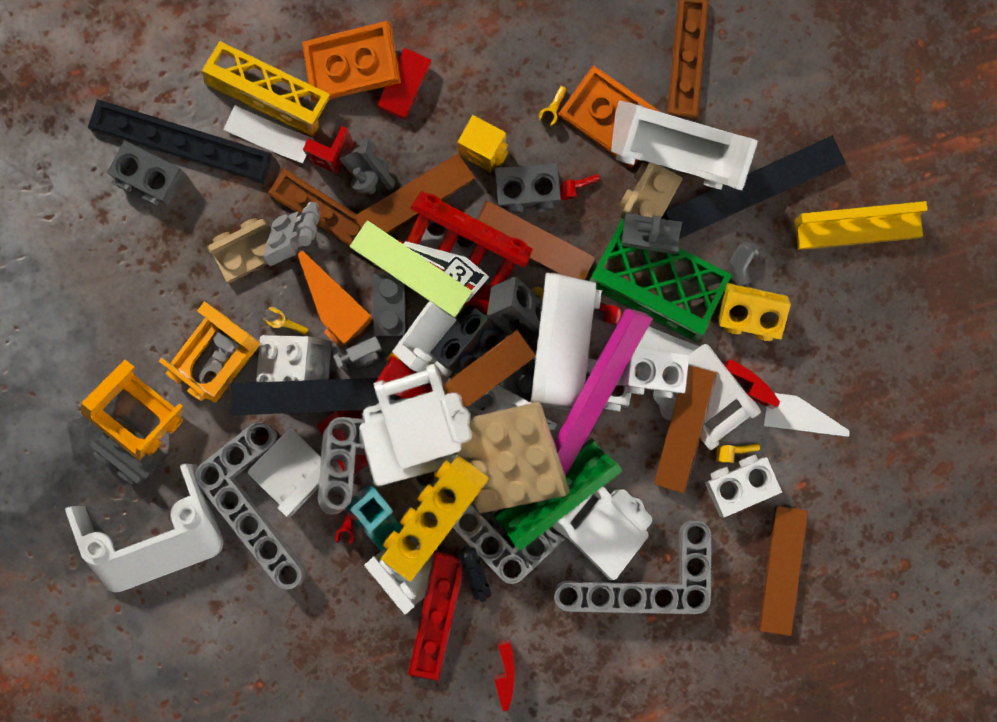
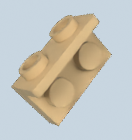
M642 162L634 179L639 181L634 191L628 189L619 204L624 207L621 217L625 218L626 213L648 217L656 215L660 216L661 219L683 178L658 164Z
M250 219L240 225V230L232 234L229 232L222 233L213 238V243L207 246L227 283H231L268 264L263 255L271 229L264 219Z

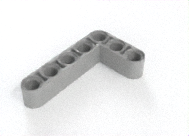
M336 418L324 431L318 505L326 514H338L351 502L355 454L366 455L359 426L364 423L363 419ZM332 429H342L346 433V441L336 440L332 435ZM330 460H340L344 465V472H334L330 467ZM329 491H336L341 495V505H333L329 502L327 497Z
M255 422L200 464L195 473V480L279 588L288 590L300 585L304 581L306 575L305 568L235 479V477L261 458L278 440V433L272 425ZM260 428H265L269 433V439L264 445H258L254 437L256 431ZM236 447L241 448L244 453V459L238 465L233 464L230 459L231 451ZM211 467H215L219 472V479L213 485L207 482L205 476L206 471ZM230 491L238 496L239 502L234 509L228 508L224 500ZM248 516L254 517L258 522V528L253 534L248 533L244 529V521ZM267 541H272L277 546V554L274 558H268L263 553V546ZM285 566H291L296 570L297 578L294 583H288L283 579L282 571Z
M417 476L412 477L413 485L422 493L426 486L419 483ZM435 476L434 481L430 485L434 487L439 479ZM472 504L468 506L462 516L468 513L476 516L478 520L477 528L469 532L462 529L460 526L461 517L453 526L471 547L476 548L478 555L503 581L510 584L523 580L567 538L562 534H554L548 529L537 537L544 543L542 553L536 556L530 555L526 551V547L521 551L516 546L512 548L494 527L478 513V510ZM486 537H494L498 540L500 547L496 553L487 554L483 551L481 543ZM509 560H516L521 565V572L516 577H508L503 572V565Z
M695 520L687 521L681 526L679 531L678 583L562 581L554 589L555 603L560 609L568 612L703 613L708 609L711 601L710 529L703 522ZM698 526L702 530V539L698 543L692 544L687 538V533L691 527ZM692 558H699L702 562V570L697 575H690L687 571V563ZM570 587L576 590L577 597L573 603L564 604L560 601L559 595L564 588ZM597 588H603L608 592V599L602 605H596L591 601V594ZM628 589H636L640 596L638 602L631 606L626 605L623 602V594ZM662 589L668 590L671 595L669 603L665 606H658L655 603L656 593ZM692 590H699L702 594L701 603L695 607L689 606L687 595Z

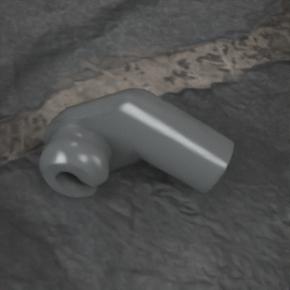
M754 242L740 244L730 259V266L736 285L746 286L752 284L747 267L754 257H758L760 252L758 245Z

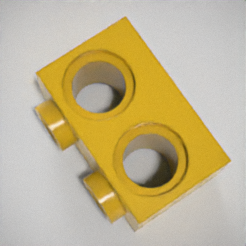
M472 115L457 142L459 155L492 173L495 166L499 168L502 166L508 155L507 148L509 144L506 143V132Z
M727 283L718 316L719 325L724 327L726 332L740 335L743 331L753 333L754 337L764 341H772L773 338L781 340L791 303L788 296ZM736 305L746 307L745 313L741 316L731 315L730 310ZM766 312L777 314L776 319L770 323H764L760 320L761 316Z

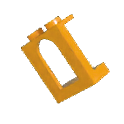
M204 301L197 310V312L205 317L171 363L163 358L159 362L168 368L165 372L168 377L178 384H181L182 381L190 386L187 392L202 402L204 398H207L216 403L261 343ZM221 329L240 345L211 382L206 384L197 383L192 375L193 365Z
M124 360L81 402V414L140 461L146 454L151 456L162 443L160 439L167 432L172 434L183 421L181 418L183 405L180 403L176 407L171 405L135 376V367L127 360ZM123 389L155 414L160 421V424L145 439L134 436L103 411Z

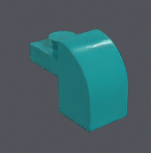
M366 485L353 496L351 502L344 509L352 521L361 528L380 551L385 549L383 544L394 530L399 534L403 529L391 514L394 511L377 490L370 485Z

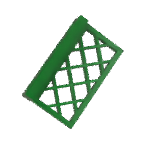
M622 218L589 282L596 283V290H601V294L632 310L646 313L653 318V321L697 343L703 336L732 274L679 248L677 254H673L675 257H671L670 253L664 252L666 259L654 263L650 262L646 249L634 247L623 249L620 240L624 227V219ZM616 245L618 251L612 252L613 248ZM641 250L646 265L630 269L625 254ZM620 256L625 271L615 274L605 269L604 266L608 259ZM680 260L689 262L693 274L678 277L673 262ZM668 264L673 279L658 283L653 268ZM648 270L653 285L644 288L636 285L632 274ZM712 274L722 279L718 289L706 292L701 276ZM695 278L701 294L686 298L681 282ZM675 284L680 300L669 302L663 298L660 288ZM714 295V297H713V299H712V301H711V303H710V300H709L708 297ZM703 298L707 310L703 319L691 313L688 302Z
M591 438L583 444L565 477L570 490L567 496L499 509L493 515L517 549L521 551L623 470Z

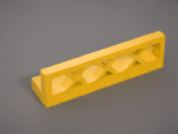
M219 41L202 69L205 85L314 137L319 128L318 118L330 99V94ZM222 53H225L235 58L237 66L224 69L216 65ZM256 68L262 71L264 79L251 82L245 79L243 71ZM285 82L289 84L292 93L281 96L273 93L271 85ZM311 95L318 98L319 101L314 110L310 111L300 105L298 98Z
M927 201L802 213L794 220L798 250L921 238L923 237L921 214L928 211Z

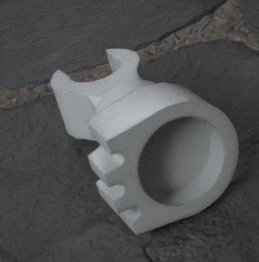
M218 331L213 340L220 349L214 351L212 355L214 360L201 371L200 381H203L208 371H213L217 375L229 360L231 353L234 354L240 344L229 335Z

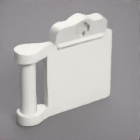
M704 344L689 355L688 362L689 364L718 372L704 424L737 399L742 405L740 409L711 431L705 425L703 426L700 438L710 450H713L719 445L721 438L747 418H755L761 411L710 346ZM668 373L663 376L664 381L667 380ZM673 393L672 398L653 396L660 406L661 415L671 421L678 393Z
M436 364L426 366L427 370L387 383L384 380L374 383L396 459L401 469L459 452L461 450L460 444L468 442L472 438L469 426L470 413L463 406L461 396L458 393L445 395ZM431 382L432 392L391 404L389 395Z
M403 398V399H400V400H391V399H390V402H391V404H395V403H398V402H401V401H404V400H407V399H406V398ZM380 403L367 407L362 414L364 423L359 426V430L376 486L438 471L446 460L452 463L458 456L453 453L443 456V459L437 461L430 460L401 469L396 459Z
M603 486L593 494L599 500L576 529L573 528L570 522L589 498L555 523L553 527L567 537L609 580H615L648 538L649 534L646 529L651 525L652 517L646 512L642 501L632 497L626 490L617 489L610 495Z

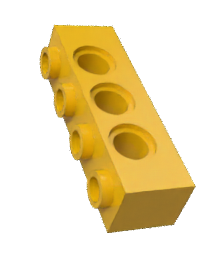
M460 455L452 463L447 460L443 463L435 474L439 481L434 487L430 484L426 486L417 498L421 505L417 510L411 507L400 521L404 528L399 534L394 530L383 544L387 550L380 559L410 583L490 479ZM444 489H450L455 494V498L448 497ZM426 512L434 514L438 522L430 520ZM409 536L416 537L420 545L413 543Z

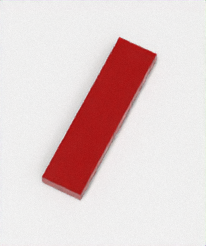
M434 551L407 672L409 676L436 681L440 679L463 575V564H461L457 554Z

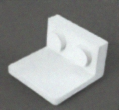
M428 302L392 352L417 373L427 370L426 366L436 364L442 385L452 379L449 377L452 371L430 352L457 320L434 303Z
M262 335L260 337L261 344L259 346L256 382L329 379L332 341L309 336Z
M288 429L248 470V474L279 504L278 509L288 517L292 516L319 488L321 456L293 429Z
M409 536L413 543L420 545L416 537ZM385 548L364 566L400 610L406 614L424 598L433 554L410 583L380 559L387 550Z

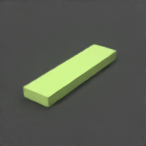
M368 220L349 246L454 318H456L473 292Z

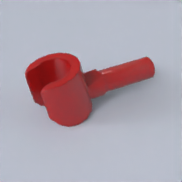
M595 174L576 181L565 180L559 186L561 200L577 198L576 189L600 181L599 175Z
M600 302L598 310L605 312L603 322L617 326L622 317L620 308Z
M347 513L343 526L335 534V540L338 543L341 537L340 533L346 531L350 534V545L355 539L356 532L352 527L353 521Z

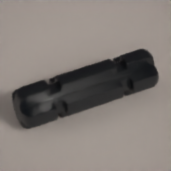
M469 545L464 546L458 552L461 564H463L462 567L475 600L485 602L487 598L491 597L492 592L487 583L488 581L477 550Z

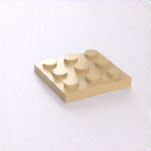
M540 401L470 418L469 426L472 438L468 442L460 444L461 450L458 452V455L490 478L474 498L479 514L567 496L570 490Z

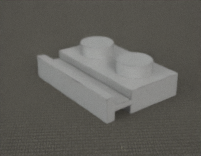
M375 336L347 349V355L341 357L336 354L333 357L337 366L346 372L349 370L348 365L353 363L357 366H364V368L373 366L382 361L380 356L386 353L381 342Z

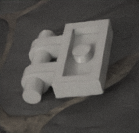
M309 202L303 208L301 214L297 211L289 216L286 214L281 215L274 220L263 255L269 266L296 255L298 247L308 246L314 240L317 232L316 225L320 220V211L317 203Z

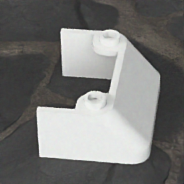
M619 100L615 112L611 152L617 154L616 160L634 165L635 159L644 160L705 178L703 184L721 190L723 184L743 190L758 140Z
M546 273L530 403L540 401L542 407L571 410L585 385L593 309L600 308L601 290H596V283L560 274Z
M196 464L180 465L190 496L177 501L172 507L171 520L175 529L121 550H115L113 542L108 535L94 532L86 506L65 508L82 558L107 590L111 592L125 591L210 559L220 553L223 547V537L209 498L195 480V473L198 468Z

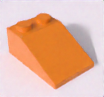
M302 250L298 257L320 320L327 327L324 333L340 348L344 344L349 348L353 347L374 326V319Z

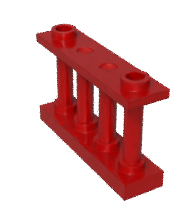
M420 191L410 208L419 213V216L407 242L419 245L430 220L448 228L438 250L450 253L458 236L461 235L476 243L468 259L477 267L487 249L504 257L490 286L483 284L473 297L465 303V305H472L481 313L487 315L491 287L506 281L515 264L525 268L533 248L528 246L523 240L515 237L512 238L442 202L438 196Z

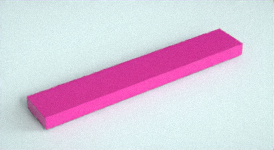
M628 308L625 310L554 440L565 477L653 319L646 313Z

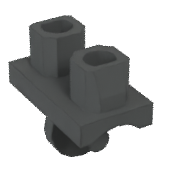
M369 138L354 140L352 149L341 151L340 161L353 176L351 186L355 192L373 194L380 188L393 189L395 181L388 173L390 165L384 158L374 155L373 149L375 145Z
M626 213L621 245L677 254L682 222L660 219V216L656 215L648 217Z

